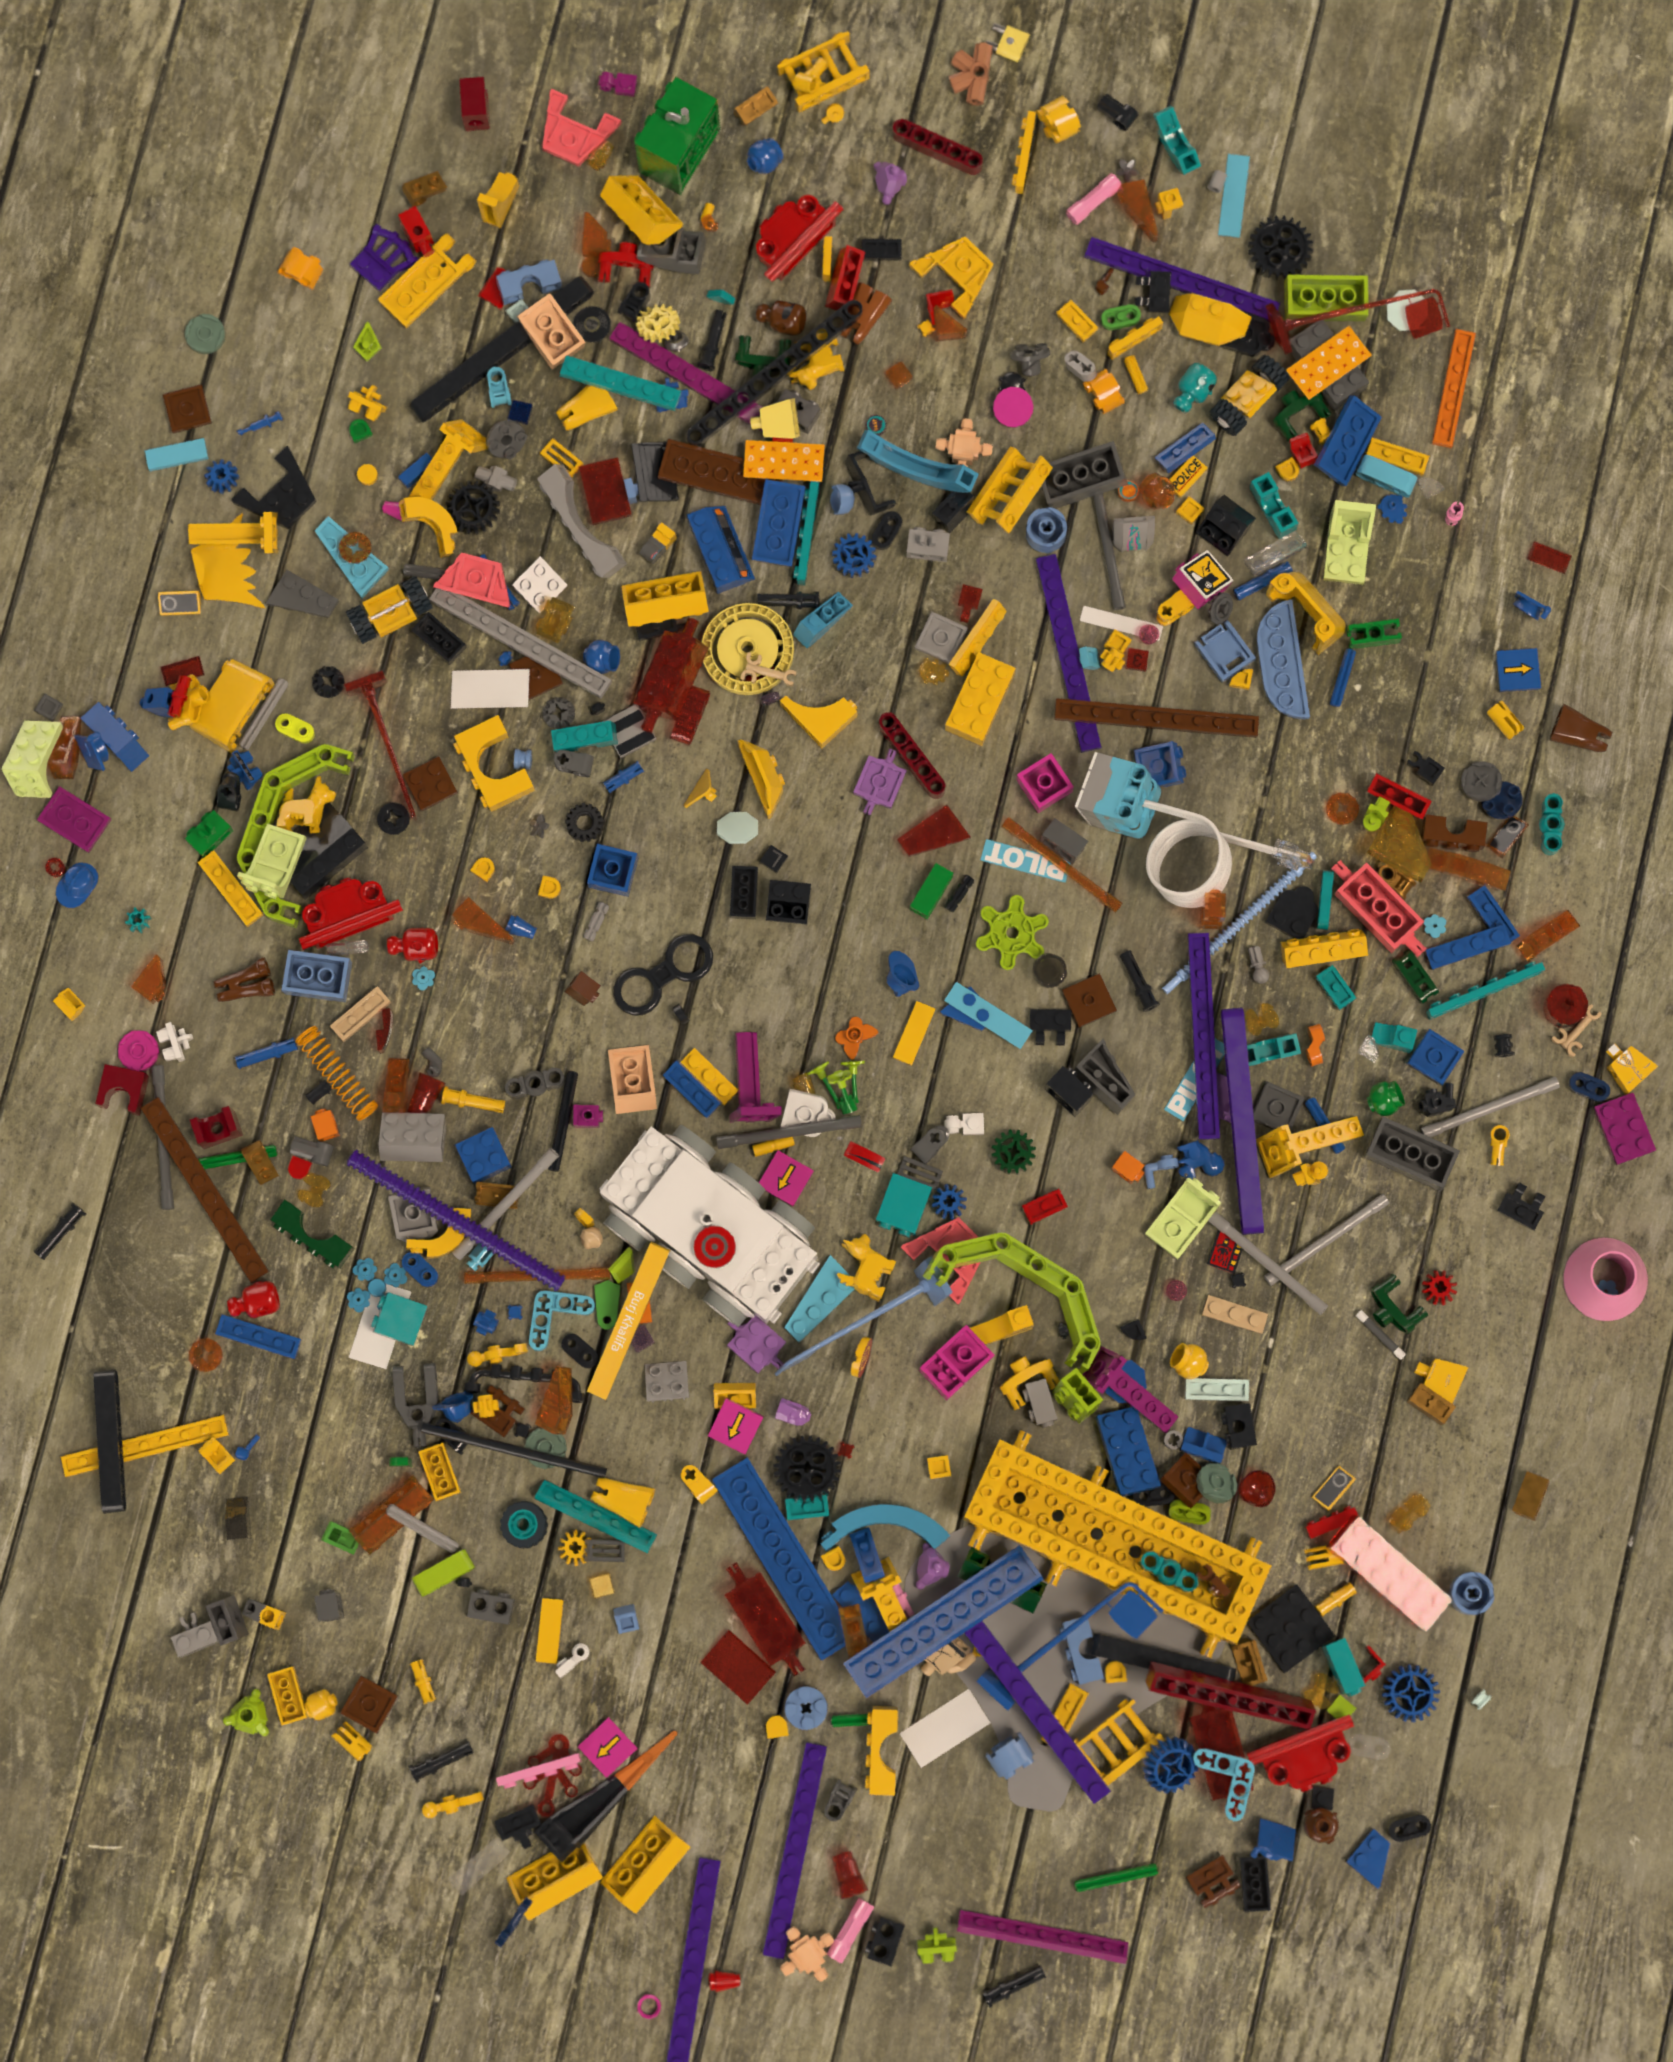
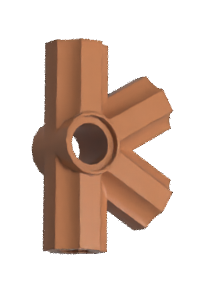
M980 42L975 44L973 58L963 50H960L951 61V65L960 71L949 76L954 93L957 94L968 89L966 102L976 106L984 104L986 87L989 81L993 46L987 43ZM977 72H984L980 77L975 76Z

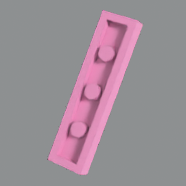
M580 1753L496 1778L498 1786L503 1785L504 1789L517 1786L516 1781L522 1779L527 1783L537 1780L536 1775L542 1773L547 1777L557 1774V1769L565 1767L566 1771L577 1768V1763L582 1762Z

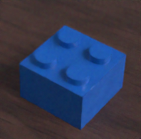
M597 844L587 882L588 887L629 897L638 862V854Z
M493 1127L455 1145L474 1185L477 1182L485 1181L512 1168Z

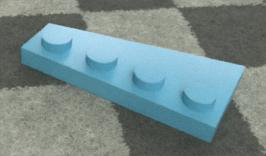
M329 516L315 530L317 536L361 598L389 570L383 562Z
M831 1255L784 1327L798 1343L855 1290L853 1286H845L846 1283H840L837 1273L850 1275Z

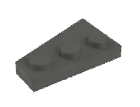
M289 570L285 571L266 601L267 606H277L286 610H296L324 618H329L339 603L337 598Z

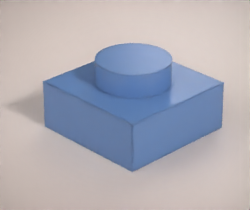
M632 478L624 479L629 504L637 503L636 496L639 495L637 483L633 484Z

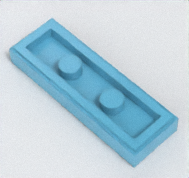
M204 438L145 450L149 471L209 459Z

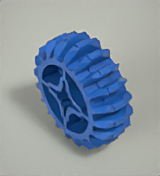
M1410 1664L1406 1666L1407 1671L1402 1666H1399L1400 1674L1393 1670L1391 1673L1395 1678L1386 1677L1390 1685L1384 1684L1383 1688L1389 1689L1388 1693H1382V1697L1389 1696V1700L1385 1701L1384 1705L1392 1704V1707L1388 1709L1389 1713L1397 1710L1394 1717L1399 1718L1403 1714L1402 1721L1404 1722L1407 1721L1408 1716H1410L1411 1722H1415L1416 1715L1422 1721L1424 1720L1423 1712L1428 1717L1431 1715L1428 1708L1436 1710V1706L1431 1703L1432 1701L1439 1702L1438 1698L1433 1697L1434 1694H1440V1690H1433V1687L1437 1686L1438 1682H1430L1434 1675L1430 1674L1426 1677L1425 1675L1428 1671L1426 1668L1419 1673V1665L1414 1667V1671H1412ZM1406 1676L1405 1688L1400 1691H1394L1397 1682ZM1413 1676L1420 1678L1425 1683L1427 1689H1418L1415 1686ZM1409 1687H1411L1412 1691L1421 1692V1694L1413 1696L1414 1699L1412 1700L1410 1696L1401 1695V1693L1409 1691ZM1421 1696H1427L1425 1704L1419 1710H1416L1417 1699ZM1395 1697L1404 1698L1407 1701V1706H1409V1711L1401 1708L1396 1702Z
M1173 1736L1170 1739L1165 1737L1164 1742L1158 1739V1745H1151V1752L1146 1751L1148 1758L1143 1759L1145 1764L1142 1767L1145 1773L1144 1777L1149 1785L1159 1792L1163 1791L1168 1794L1171 1790L1172 1793L1176 1794L1177 1788L1184 1791L1183 1785H1190V1778H1195L1193 1772L1199 1771L1193 1761V1755L1196 1751L1190 1743L1182 1738L1178 1739Z

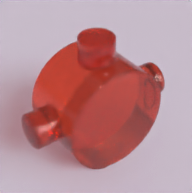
M844 1441L841 1442L840 1451L837 1452L838 1455L848 1457V1459L852 1458V1449L855 1446L853 1444H845Z

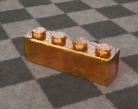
M412 1475L350 1528L349 1531L354 1539L370 1555L404 1526L386 1514V1509L390 1504L415 1517L420 1511L427 1508L434 1499L418 1479Z

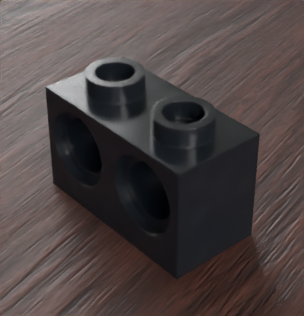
M880 1916L879 1920L875 1919L871 1930L875 1935L873 1941L868 1940L864 1952L868 1954L867 1959L892 1967L905 1924ZM885 1924L891 1925L894 1929L891 1936H884L881 1932L882 1926ZM878 1945L886 1947L887 1953L884 1957L876 1956L874 1950Z

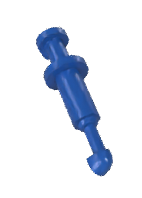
M280 411L271 417L266 414L264 415L265 418L251 423L248 428L237 430V433L243 435L250 430L256 431L265 426L272 427V422L279 419L282 421L283 416Z

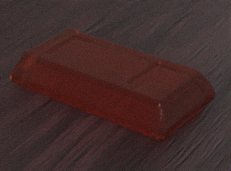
M1534 541L1527 560L1565 574L1572 555Z
M200 656L160 667L165 686L177 683L179 675H182V678L183 675L189 676L192 674L196 678L205 675Z

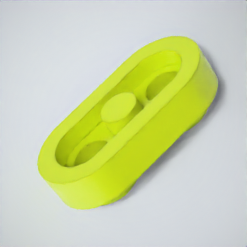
M281 714L276 719L275 726L282 735L302 744L310 743L314 739L315 731L309 723L290 714ZM283 721H289L287 726H282ZM302 729L307 730V733L305 735L300 734V731Z

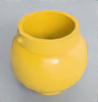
M1180 1343L1174 1349L1170 1358V1366L1185 1379H1196L1204 1375L1209 1366L1206 1352L1195 1344L1187 1345Z

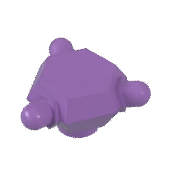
M876 162L874 169L877 171L875 179L878 191L883 194V203L889 205L894 194L901 190V186H905L907 176L904 170H901V168L894 164Z
M928 1542L923 1544L924 1552L918 1560L917 1574L919 1580L916 1582V1588L919 1590L937 1582L941 1577L946 1578L949 1573V1562L945 1561L943 1556L931 1547Z

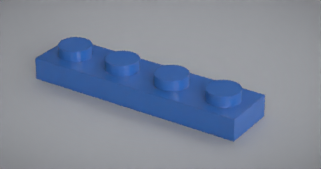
M1503 924L1427 949L1426 953L1431 968L1434 970L1510 945L1511 941L1506 926Z
M221 1315L215 1333L218 1336L292 1359H296L302 1339L226 1315Z

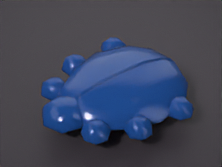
M1387 495L1382 499L1381 504L1378 505V509H1382L1383 518L1389 517L1390 523H1393L1394 520L1396 523H1402L1403 517L1407 516V512H1404L1407 505L1403 504V496Z

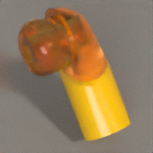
M706 203L700 221L707 231L715 232L719 227L712 217L715 206L711 203Z

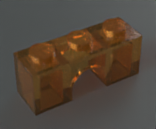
M1211 890L1209 893L1204 894L1203 905L1200 907V929H1221L1222 922H1224L1226 917V893H1221L1220 890Z

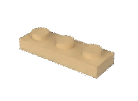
M377 986L331 1024L330 1027L345 1042L385 1009L391 1001Z
M1208 1295L1202 1316L1262 1335L1268 1314Z

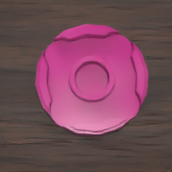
M1009 387L1003 389L997 395L993 410L1001 424L1017 428L1030 420L1034 405L1031 396L1025 390L1019 387Z
M131 1031L124 1035L118 1045V1058L121 1063L128 1069L136 1071H146L151 1068L158 1060L160 1053L159 1044L155 1037L146 1031Z

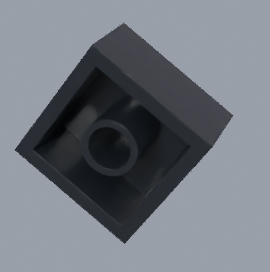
M1062 1066L1046 1083L1045 1090L1069 1113L1076 1117L1092 1100L1094 1095L1092 1092L1093 1088L1086 1081L1081 1082L1077 1078L1078 1074L1072 1068Z

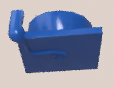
M1520 591L1516 592L1515 597L1519 599L1513 603L1514 606L1537 621L1539 617L1544 620L1551 612L1549 606H1544Z
M97 731L88 737L75 735L74 737L88 767L101 771L106 770L102 762L108 761L109 754L105 743L100 738V732Z
M1260 1818L1257 1846L1251 1851V1857L1256 1858L1260 1852L1270 1860L1286 1859L1293 1861L1295 1829Z

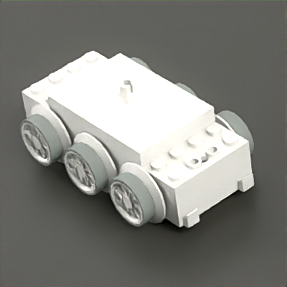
M680 1125L673 1135L665 1134L664 1136L651 1126L648 1131L645 1130L639 1137V1143L610 1180H606L599 1188L602 1198L611 1204L609 1205L611 1214L603 1224L638 1251L647 1242L646 1240L655 1242L656 1238L661 1243H658V1245L671 1250L662 1270L685 1288L689 1289L696 1281V1278L703 1280L705 1277L710 1280L708 1281L710 1290L702 1300L736 1327L741 1325L746 1318L745 1316L754 1318V1314L766 1324L769 1321L775 1324L782 1315L778 1309L807 1271L813 1275L820 1266V1263L816 1261L818 1258L817 1253L809 1247L810 1244L807 1240L815 1227L781 1200L776 1203L772 1211L762 1210L757 1200L765 1192V1188L733 1163L729 1162L722 1173L712 1172L708 1162L715 1155L716 1151L685 1126ZM711 1226H719L728 1230L734 1237L736 1244L735 1255L731 1262L717 1269L701 1264L694 1252V1241L697 1235L703 1229Z

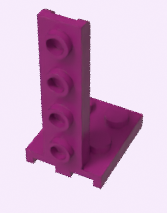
M736 1032L735 1045L739 1107L729 1115L730 1123L746 1121V1123H754L755 1121L771 1122L782 1115L781 1106H775V1103H764L761 1106L757 1033Z
M1100 1346L1089 1370L1082 1374L1085 1379L1101 1394L1109 1387L1161 1431L1167 1433L1178 1419V1416L1121 1369L1127 1361L1123 1356Z

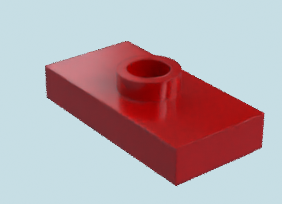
M1059 1188L1021 1207L1030 1225L1068 1208V1205Z

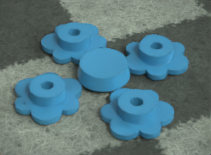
M371 1258L359 1259L357 1265L353 1268V1273L358 1276L360 1281L365 1279L370 1281L368 1291H362L360 1288H357L355 1292H349L347 1295V1299L350 1301L348 1306L354 1308L356 1312H362L364 1307L370 1305L368 1301L370 1294L374 1297H380L386 1292V1284L393 1285L395 1288L399 1287L400 1284H405L407 1282L406 1270L403 1267L400 1268L397 1263H394L390 1266V1269L387 1268L384 1271L386 1275L384 1281L378 1278L374 1279L377 1267L374 1266L373 1260Z

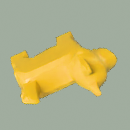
M824 332L818 333L816 337L819 340H825L828 335ZM837 338L810 358L809 364L791 373L789 376L794 378L791 383H799L806 386L808 390H813L816 388L818 378L836 371H845L841 354L833 355L830 348L831 345L838 346ZM804 344L801 346V350L810 352L812 347L809 344Z
M318 776L308 798L293 800V788H290L284 794V803L279 809L276 827L292 831V827L295 824L309 826L310 833H320L319 825L324 805L334 801L336 792L330 790L326 783H322L321 776Z
M863 1234L860 1238H853L851 1241L844 1240L841 1246L858 1260L860 1265L855 1276L837 1273L840 1283H846L845 1286H853L860 1294L868 1295L871 1299L879 1302L885 1287H877L876 1281H879L883 1273L890 1275L896 1261L888 1260L871 1249V1240L866 1234Z

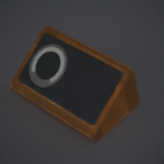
M1516 816L1508 818L1486 847L1503 859L1529 824Z

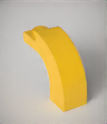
M408 497L399 501L402 522L422 521L428 524L435 532L440 558L449 557L453 554L455 545L450 536L457 533V528L445 508L437 502L423 497Z
M453 1209L455 1212L458 1210L460 1215L464 1214L465 1218L469 1217L471 1219V1209ZM451 1226L447 1228L442 1236L434 1240L407 1239L406 1250H410L412 1254H423V1250L427 1251V1259L443 1257L451 1253L465 1239V1234H459V1231H454Z

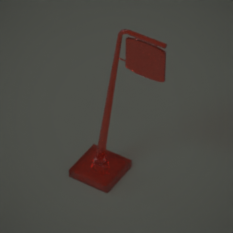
M1436 289L1292 320L1289 318L1284 320L1273 303L1265 305L1275 341L1285 355L1293 352L1289 331L1293 330V327L1409 299L1410 305L1405 307V314L1414 339L1441 330L1443 328V320H1445L1446 327H1450L1442 295ZM1430 293L1437 294L1439 299L1438 303L1433 296L1413 304L1410 302V298ZM1438 304H1440V306H1441L1442 313H1443V317H1444L1443 319H1442V317H1441V313H1440V309H1439Z

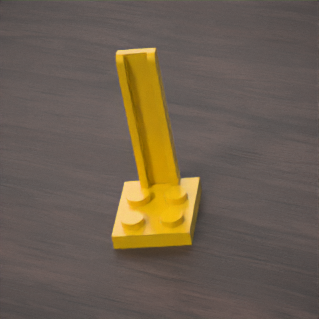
M462 419L443 423L439 430L447 436L409 497H423L433 500L464 449L469 453L488 450L486 437Z
M263 512L264 516L260 517V523L188 524L189 544H261V549H264V553L278 554L277 513Z
M1355 1116L1291 1134L1288 1124L1283 1125L1256 1139V1143L1270 1179L1302 1164L1299 1154L1364 1136L1358 1117Z
M887 1557L881 1560L885 1577L865 1583L861 1570L851 1574L863 1600L873 1596L889 1632L906 1622L907 1618L892 1588L901 1583V1579L890 1558Z

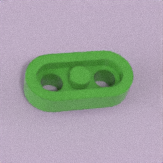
M1133 304L1110 308L1103 312L1101 324L1107 330L1131 327L1140 321L1141 311ZM1132 314L1134 318L1128 319L1127 315ZM1112 318L1115 322L1109 323L1107 320Z

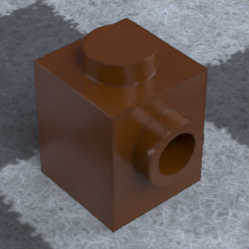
M580 971L575 975L564 992L585 1006L597 999L600 994L597 991L601 985Z

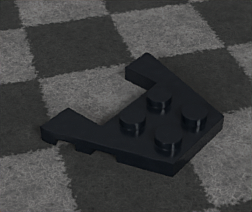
M286 446L274 459L288 474L260 501L254 498L245 488L231 501L233 504L260 516H264L263 512L277 513V525L289 529L317 501L290 448Z

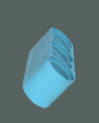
M1371 455L1363 456L1356 472L1359 478L1406 498L1410 497L1418 480L1414 474Z

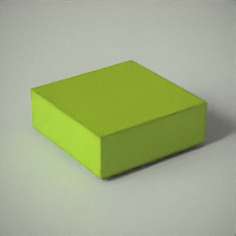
M1339 1694L1326 1711L1335 1719L1349 1714L1351 1716L1356 1707Z

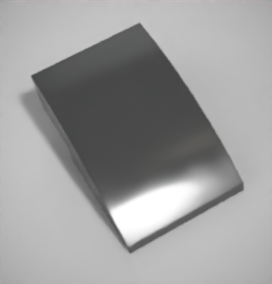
M682 226V228L660 244L646 245L640 241L637 259L671 271L700 274L706 245L704 232L684 231Z

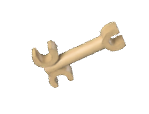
M748 652L746 656L748 662L746 670L741 674L742 681L745 680L746 675H752L751 682L755 684L757 680L755 673L784 680V683L790 687L794 685V682L787 680L789 675L796 676L797 673L794 670L781 672L758 666L762 662V656L759 655L756 661H751V652Z
M1589 1005L1586 1008L1585 1016L1568 1036L1567 1032L1560 1028L1558 1032L1562 1035V1039L1559 1040L1555 1036L1551 1038L1554 1044H1560L1566 1049L1568 1056L1572 1058L1576 1054L1572 1052L1571 1048L1575 1046L1580 1050L1583 1047L1581 1043L1574 1042V1040L1591 1021L1597 1020L1602 1014L1599 1012L1596 1016L1591 1015L1590 1010L1593 1008V1005Z

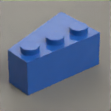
M97 702L81 719L93 733L100 732V738L105 745L132 772L149 757V754L137 742L139 737L132 729L127 731L125 729L127 727L125 722L120 717L115 719L113 717L115 712L108 705L103 707Z

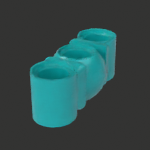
M1555 793L1547 795L1542 802V817L1539 820V828L1543 833L1541 835V850L1549 856L1556 854L1562 847L1561 837L1565 827L1564 819L1561 816L1563 813V800L1560 795ZM1547 801H1554L1557 804V808H1550ZM1547 821H1554L1557 827L1555 829L1548 827ZM1547 841H1554L1556 843V848H1549L1547 846Z
M1147 1552L1140 1559L1141 1568L1154 1576L1156 1575L1158 1581L1164 1585H1174V1587L1179 1588L1183 1592H1191L1198 1586L1197 1576L1187 1572L1184 1568L1182 1569L1180 1563L1174 1559H1164V1557H1160L1155 1552ZM1147 1556L1155 1558L1156 1564L1153 1568L1145 1565L1144 1560ZM1166 1566L1174 1569L1175 1574L1172 1578H1167L1164 1575L1163 1570ZM1184 1577L1192 1578L1194 1583L1192 1588L1183 1586L1182 1580Z

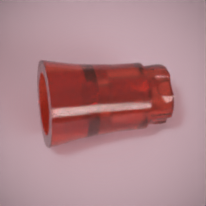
M419 1072L417 1084L409 1103L411 1105L407 1112L427 1114L431 1112L439 1093L446 1083Z
M852 1851L832 1857L841 1900L869 1891L862 1878L856 1859H853Z

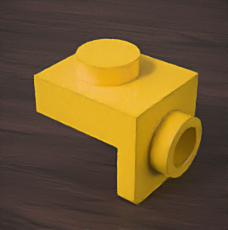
M1178 188L1158 193L1155 207L1157 213L1162 215L1163 220L1171 218L1172 210L1183 207V201Z
M214 1437L206 1441L198 1450L219 1474L235 1461L227 1449Z

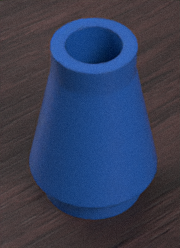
M511 915L505 930L512 935L533 939L537 928L519 916Z

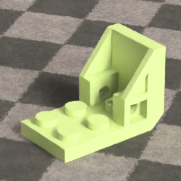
M1335 500L1329 521L1323 580L1364 585L1368 544L1371 539L1376 511L1375 504Z

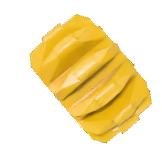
M577 1530L573 1532L574 1537H571L569 1532L565 1533L568 1540L560 1539V1542L565 1544V1546L558 1547L560 1551L565 1550L560 1555V1558L563 1559L569 1556L566 1563L570 1564L572 1559H574V1566H578V1559L585 1564L586 1561H584L583 1556H587V1553H585L587 1545L583 1539L586 1533L582 1532L580 1537H578ZM575 1542L581 1546V1551L578 1550L579 1553L577 1554L570 1549L571 1545L574 1546L573 1543Z

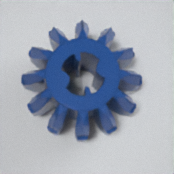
M220 459L219 464L216 461L212 462L213 468L207 466L206 469L209 473L204 474V477L207 479V486H212L213 492L219 489L220 494H223L225 489L228 492L232 491L231 485L237 487L235 480L239 479V475L236 473L238 469L236 466L232 467L231 461L225 464V461ZM223 474H225V478L221 477V479H219V475L223 476Z
M946 1184L944 1187L945 1192L941 1188L937 1189L941 1196L936 1194L932 1196L934 1200L938 1201L932 1203V1207H939L935 1211L936 1215L942 1211L944 1212L942 1219H945L947 1214H950V1219L953 1220L954 1212L959 1217L962 1215L958 1208L966 1209V1206L961 1203L967 1201V1198L960 1197L964 1192L962 1189L957 1193L955 1192L956 1185H953L951 1191L948 1184ZM947 1197H951V1200H955V1202L952 1203V1207H947L948 1204H944V1202H946Z

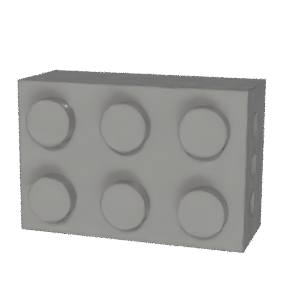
M382 1112L378 1144L380 1161L443 1162L446 1136L445 1114Z

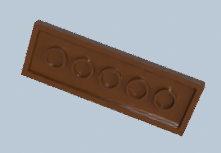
M671 439L667 441L658 479L758 505L762 503L765 479L767 478L743 477L745 458ZM767 479L783 482V479Z

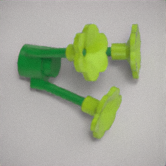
M829 1061L807 1073L808 1075L817 1074L819 1079L823 1080L836 1103L837 1109H841L842 1114L858 1110L857 1103H859L857 1096L856 1074H858L857 1067L865 1064V1061L840 1062L841 1065L849 1067V1070H837L828 1077L824 1069L829 1064ZM850 1078L852 1079L853 1097L851 1094H847L845 1088L847 1086L845 1081ZM830 1084H838L843 1096L839 1097L840 1100Z

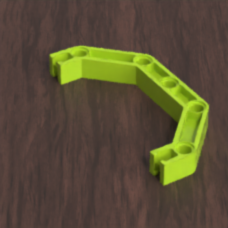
M324 744L265 774L237 854L238 863L244 874L252 864V862L244 863V858L247 855H253L254 859L267 824H274L284 792L327 770L349 776L351 768L347 765L341 766L336 764L337 757H343L353 762L355 758L353 752ZM324 753H331L329 760L321 759ZM273 779H279L280 782L277 786H270V782ZM260 817L267 818L263 825L257 824V820ZM259 890L257 893L254 892L268 919L297 928L299 920L293 918L290 920L283 916L286 909L302 914L303 908L300 905L281 900L278 896L276 899L264 895L265 892ZM273 905H278V912L271 914L269 912L270 908Z
M1004 1232L948 1244L941 1247L933 1255L923 1277L930 1280L936 1266L942 1269V1275L939 1276L935 1283L939 1287L947 1282L954 1268L997 1259L1057 1296L1073 1343V1347L1064 1364L1072 1367L1073 1363L1077 1360L1076 1356L1079 1354L1084 1357V1360L1078 1370L1081 1374L1089 1370L1101 1342L1083 1283L1078 1277ZM996 1241L1002 1244L1003 1249H1000L997 1246ZM942 1254H946L949 1257V1261L944 1260ZM1032 1263L1037 1265L1038 1271L1033 1269ZM1067 1285L1072 1287L1073 1293L1068 1290ZM1084 1341L1090 1344V1349L1085 1346Z

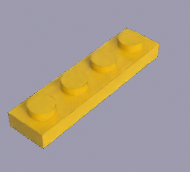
M1028 111L1027 118L1023 117L1021 129L1025 130L1024 136H1020L1018 148H1022L1021 155L1016 156L1015 167H1019L1018 174L1014 173L1012 186H1015V193L1023 194L1036 118V112Z
M995 599L991 601L948 664L957 675L963 677L978 652H981L984 644L992 636L999 622L1003 620L1007 611L999 601Z
M214 850L198 862L247 927L264 915Z

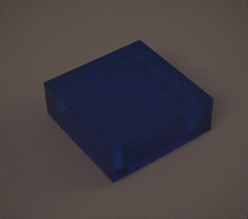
M513 400L508 420L528 425L533 404Z

